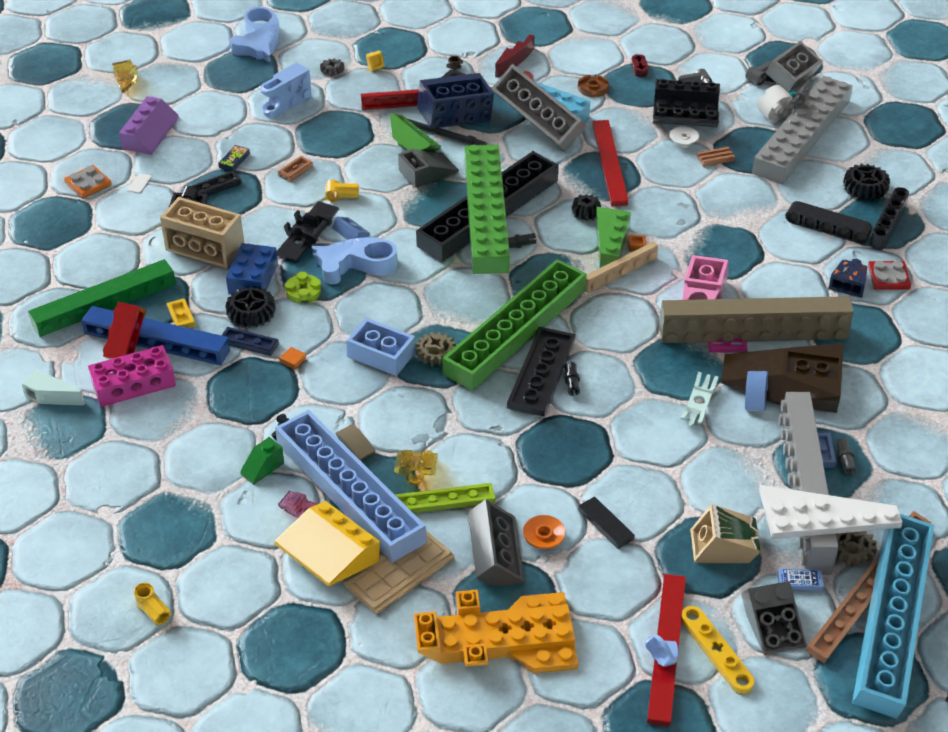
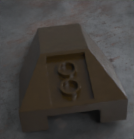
M844 343L725 354L721 383L746 393L748 371H768L766 401L781 405V400H785L786 392H810L813 410L837 413L841 397Z

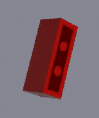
M118 302L117 307L114 309L112 325L108 330V340L103 347V357L110 360L135 352L146 310L140 306Z

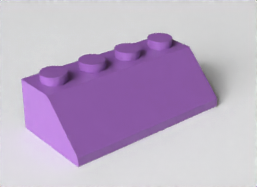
M147 96L119 132L121 148L152 155L175 124L179 115L164 100Z

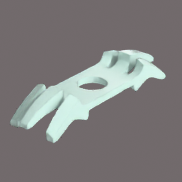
M698 372L690 399L680 418L685 421L688 418L689 412H692L688 423L689 427L695 424L698 414H700L698 424L703 423L710 399L717 385L718 376L714 377L711 388L708 389L711 375L707 374L702 387H699L702 373ZM702 398L705 402L697 404L694 402V399Z

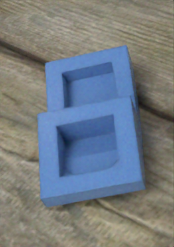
M748 371L745 410H766L768 371Z

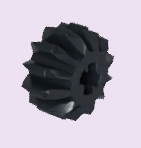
M587 194L584 196L579 195L574 198L572 213L574 217L580 220H594L597 207H601V202L598 197H593V194L590 196Z

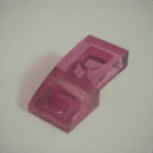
M288 491L278 503V506L290 515L299 518L306 510L319 503L308 501L306 494Z

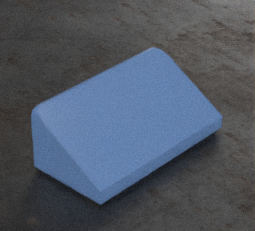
M339 216L335 218L332 228L347 240L370 236L366 229L351 218Z

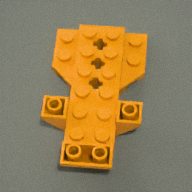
M478 590L457 591V615L437 617L436 611L414 613L418 653L440 664L464 662L465 667L488 665V659L508 657L515 662L517 660L525 665L526 669L533 674L578 669L575 637L569 606L566 603L564 592L521 596L508 610L480 613Z

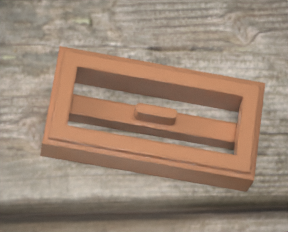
M729 147L701 151L697 154L703 166L732 162L735 159Z
M299 156L280 169L278 176H283L284 180L288 179V182H292L311 169L313 162L303 156Z

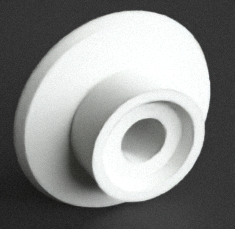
M680 126L672 129L669 136L678 147L688 148L698 140L699 133L693 128Z

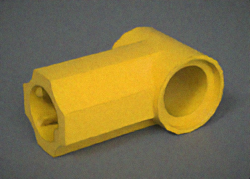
M329 180L326 183L325 198L330 202H336L340 198H359V184L340 183L337 180Z
M150 583L138 584L134 588L138 609L144 611L155 625L166 623L171 616L169 608L157 596Z

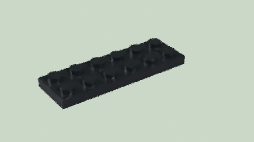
M539 326L507 401V409L545 417L564 365L575 342L576 334Z

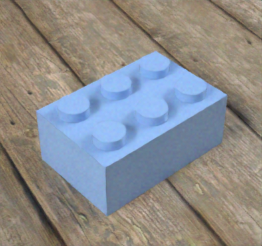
M368 318L346 340L348 358L394 376L399 374L416 353L415 336Z

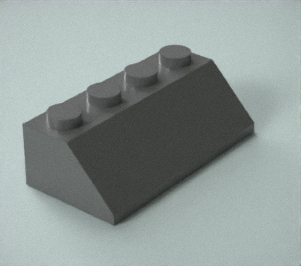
M485 499L468 512L476 578L490 586L522 584L525 581L515 516Z

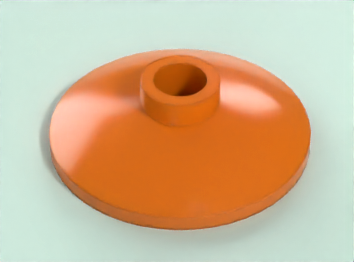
M538 515L530 518L525 523L523 536L527 543L533 547L550 549L558 546L564 540L565 527L560 520L553 516Z

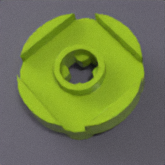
M299 272L285 283L286 296L295 303H302L301 301L306 300L308 303L313 302L321 295V281L313 275H308L306 272Z

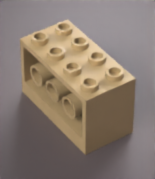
M178 197L160 217L165 249L172 253L228 269L233 263L241 243H244L241 214Z

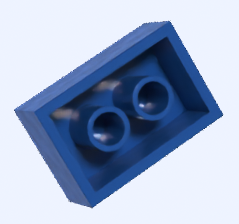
M241 243L226 276L228 294L236 293L237 289L243 290L244 287L247 289L251 286L253 288L259 286L260 290L266 289L267 291L278 265L276 247Z

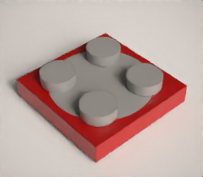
M905 261L868 262L874 290H910L911 282Z

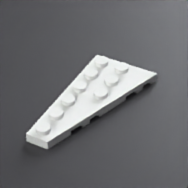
M760 485L759 488L772 539L902 527V519L898 507L895 505Z

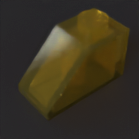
M131 59L112 63L114 77L122 93H125L137 81L136 74H138L136 65L132 64Z

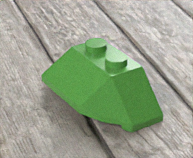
M395 113L390 114L392 138L398 142L397 144L400 147L406 148L407 151L411 149L427 151L441 149V145L426 135L406 117Z

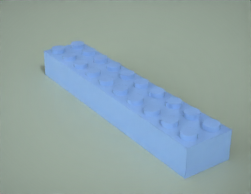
M310 410L275 427L277 443L283 447L284 452L349 519L380 541V551L391 563L427 543L426 526Z

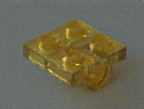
M411 450L398 452L394 474H404L408 483L419 485L424 480V475H436L438 453H433L432 451L415 453ZM416 470L420 472V475L415 476L411 471Z

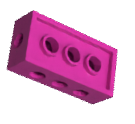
M163 345L88 365L91 382L100 407L176 386L173 368Z

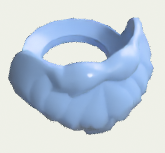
M658 635L650 636L646 640V649L649 650L653 659L659 665L666 667L676 663L679 653L675 641H664Z

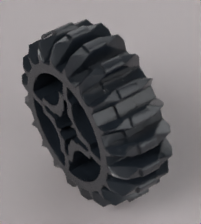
M862 163L859 166L854 165V167H849V170H846L843 179L844 190L847 191V194H852V197H858V199H865V201L870 199L873 201L875 198L879 200L880 197H884L889 191V174L886 173V170H881V167H875V165H863Z
M251 286L247 289L244 287L243 290L237 289L236 293H231V296L227 297L225 308L226 315L231 323H235L236 326L241 325L242 328L248 326L250 329L251 326L258 327L260 324L264 325L265 322H270V318L274 317L276 306L275 299L270 292H266V289L260 290L259 286L257 288Z

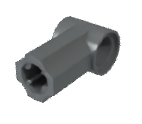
M772 61L757 68L751 66L746 72V79L758 86L762 85L766 78L769 77L765 72Z
M698 69L695 73L680 75L678 80L690 82H712L705 69Z

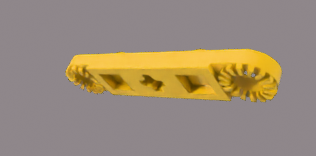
M696 606L685 607L682 611L681 622L689 630L690 635L725 681L730 684L731 688H733L732 690L741 695L742 693L744 695L746 693L749 694L754 686L752 674L704 612ZM692 613V615H697L698 619L690 620L687 616ZM713 647L721 648V652H718V650L713 651ZM744 678L745 681L747 680L748 685H739L737 681Z

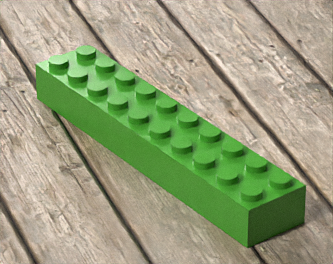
M499 145L465 146V175L473 274L509 273L510 253Z
M556 259L442 358L443 375L474 391L536 335L539 326L545 327L586 290L587 274Z

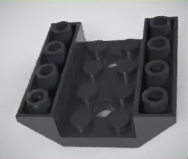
M656 79L652 123L718 127L720 83Z

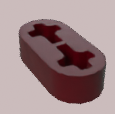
M641 54L633 55L631 66L634 75L637 77L647 76L648 64L645 56Z

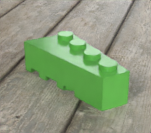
M597 207L596 227L599 268L622 257L630 230L631 212Z

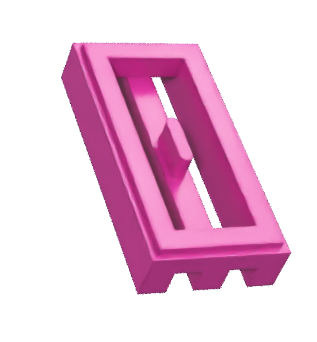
M734 338L729 342L723 339L716 341L724 342V344H713V341L708 342L709 352L742 353L748 350L747 343L742 338ZM732 342H742V344H732Z

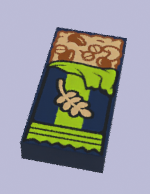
M235 145L218 163L219 168L235 171L250 154V149Z

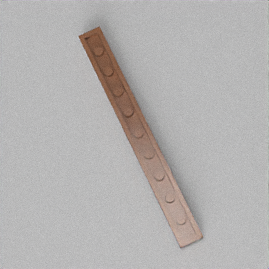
M915 511L909 515V517L931 524V521ZM879 555L807 646L805 651L824 664L870 605Z

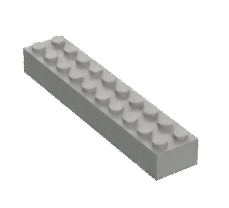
M823 76L807 94L804 104L795 108L754 157L752 174L783 184L850 102L853 85Z
M786 392L785 400H781L782 414H779L778 423L779 426H782L781 440L785 442L783 444V454L787 455L785 467L786 470H789L788 485H792L791 490L829 495L810 392ZM836 534L798 537V548L802 549L801 565L805 566V569L822 570V575H832L838 550Z

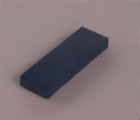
M227 327L222 336L228 337L229 346L272 356L279 345V340L276 338Z

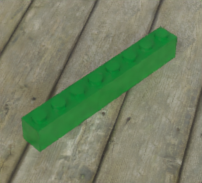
M165 259L29 310L31 325L38 336L42 337L81 322L91 306L112 310L117 307L118 302L127 304L176 285L174 271Z

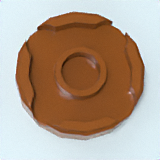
M586 75L579 79L577 88L582 95L587 97H600L608 92L609 82L600 75H595V77Z

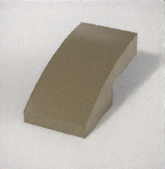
M354 424L336 432L338 439L360 461L375 454V449Z

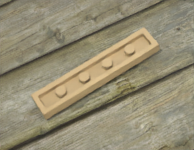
M653 241L587 274L585 292L590 293L619 277L657 259L658 244Z

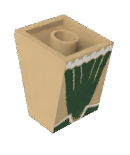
M711 504L690 529L694 562L750 563L761 551L756 518Z

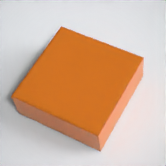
M645 235L628 236L629 252L647 245Z
M290 347L279 357V361L295 370L306 359V354Z

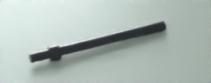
M408 119L419 129L459 140L467 145H487V142L476 139V137L471 135L465 136L441 128L430 129L428 124Z

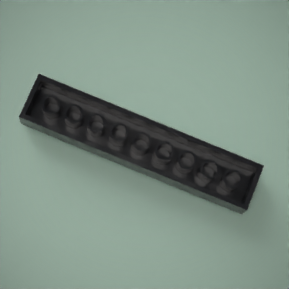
M532 151L502 172L506 217L558 181L559 165ZM467 196L416 230V245L419 249L443 262L470 243Z

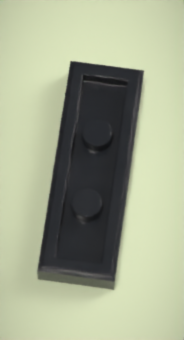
M230 171L192 186L197 189L198 194L210 196L240 185L241 179L234 171Z
M595 496L578 505V511L617 549L634 540L635 535Z

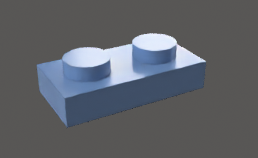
M818 433L824 468H835L836 458L831 433Z

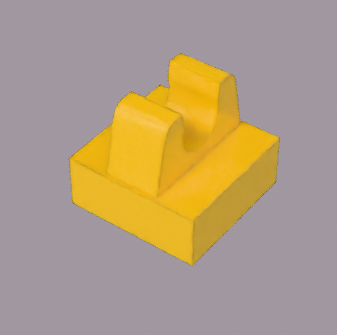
M381 51L366 54L369 71L385 67Z

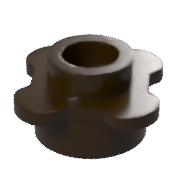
M451 56L446 67L454 70L461 69L463 60L459 56Z

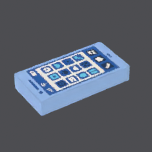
M778 568V583L790 581L792 590L823 591L822 570Z

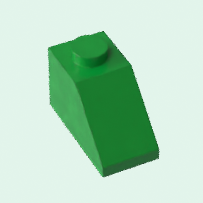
M266 438L253 447L240 474L253 485L284 464L283 447L272 438Z

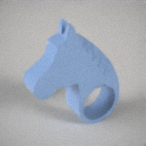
M253 7L247 10L244 15L245 30L248 34L245 36L236 35L231 38V52L236 56L247 55L256 58V60L265 59L267 62H271L270 54L276 50L280 40L279 20L271 9L267 7ZM255 21H266L267 23H255Z
M355 238L336 242L328 246H312V250L315 251L313 257L316 258L317 265H320L322 268L323 280L331 285L339 283L341 275L345 274L350 268L371 275L381 276L393 272L398 267L396 245L381 238ZM378 256H387L386 258L382 259H372Z

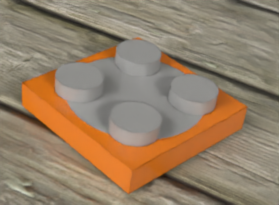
M94 165L64 178L65 183L82 199L112 185L111 180Z

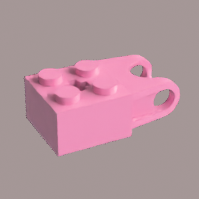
M692 255L684 280L682 300L721 299L728 278V260Z

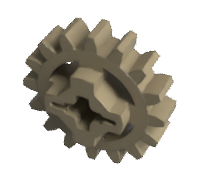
M431 332L429 336L424 334V338L419 337L418 342H416V356H418L419 361L424 360V364L430 362L431 366H434L435 363L441 366L442 358L456 347V342H453V337L448 338L447 333L441 335V332L437 334Z
M867 531L836 533L838 543L836 557H840L839 562L847 561V566L854 563L856 567L859 566L860 562L863 565H867V561L872 562L877 551V541L873 540L874 535H867Z

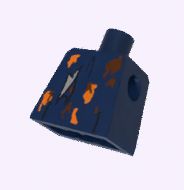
M857 258L851 261L842 260L831 274L828 289L862 298L866 284L867 266L863 265L861 260Z

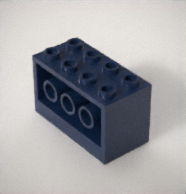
M480 73L420 80L417 108L430 129L491 121L494 92Z

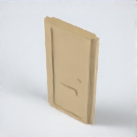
M426 531V544L393 563L382 554L379 556L378 563L350 576L343 581V585L373 613L379 614L455 559V556Z

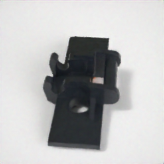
M318 201L303 217L300 211L297 210L294 213L296 223L291 228L289 222L284 225L286 235L289 237L277 250V256L297 262L305 251L318 241V237L327 229L326 227L332 224L331 219L339 211V207ZM296 241H302L301 244H295Z

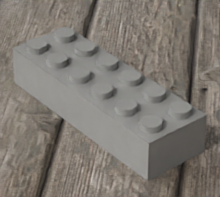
M513 64L491 88L497 96L564 151L586 128V125L580 118Z

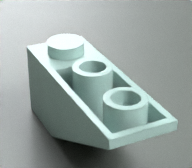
M38 369L21 383L25 397L39 404L82 406L85 404L83 392L80 388L74 387Z

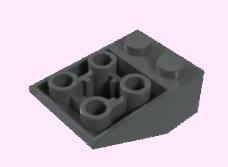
M411 149L398 154L399 171L415 188L459 172V169L442 152Z
M790 581L749 588L741 593L747 618L763 655L807 646Z

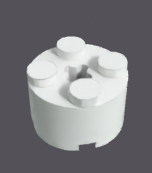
M774 85L765 91L766 94L763 97L760 96L757 101V108L772 124H776L783 118L787 119L795 105L792 104V96L783 87Z

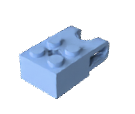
M296 62L260 86L261 93L269 97V100L263 105V114L274 118L312 97L310 70Z

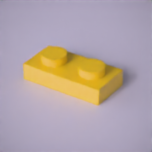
M185 298L167 303V308L174 325L187 328L195 327V321Z

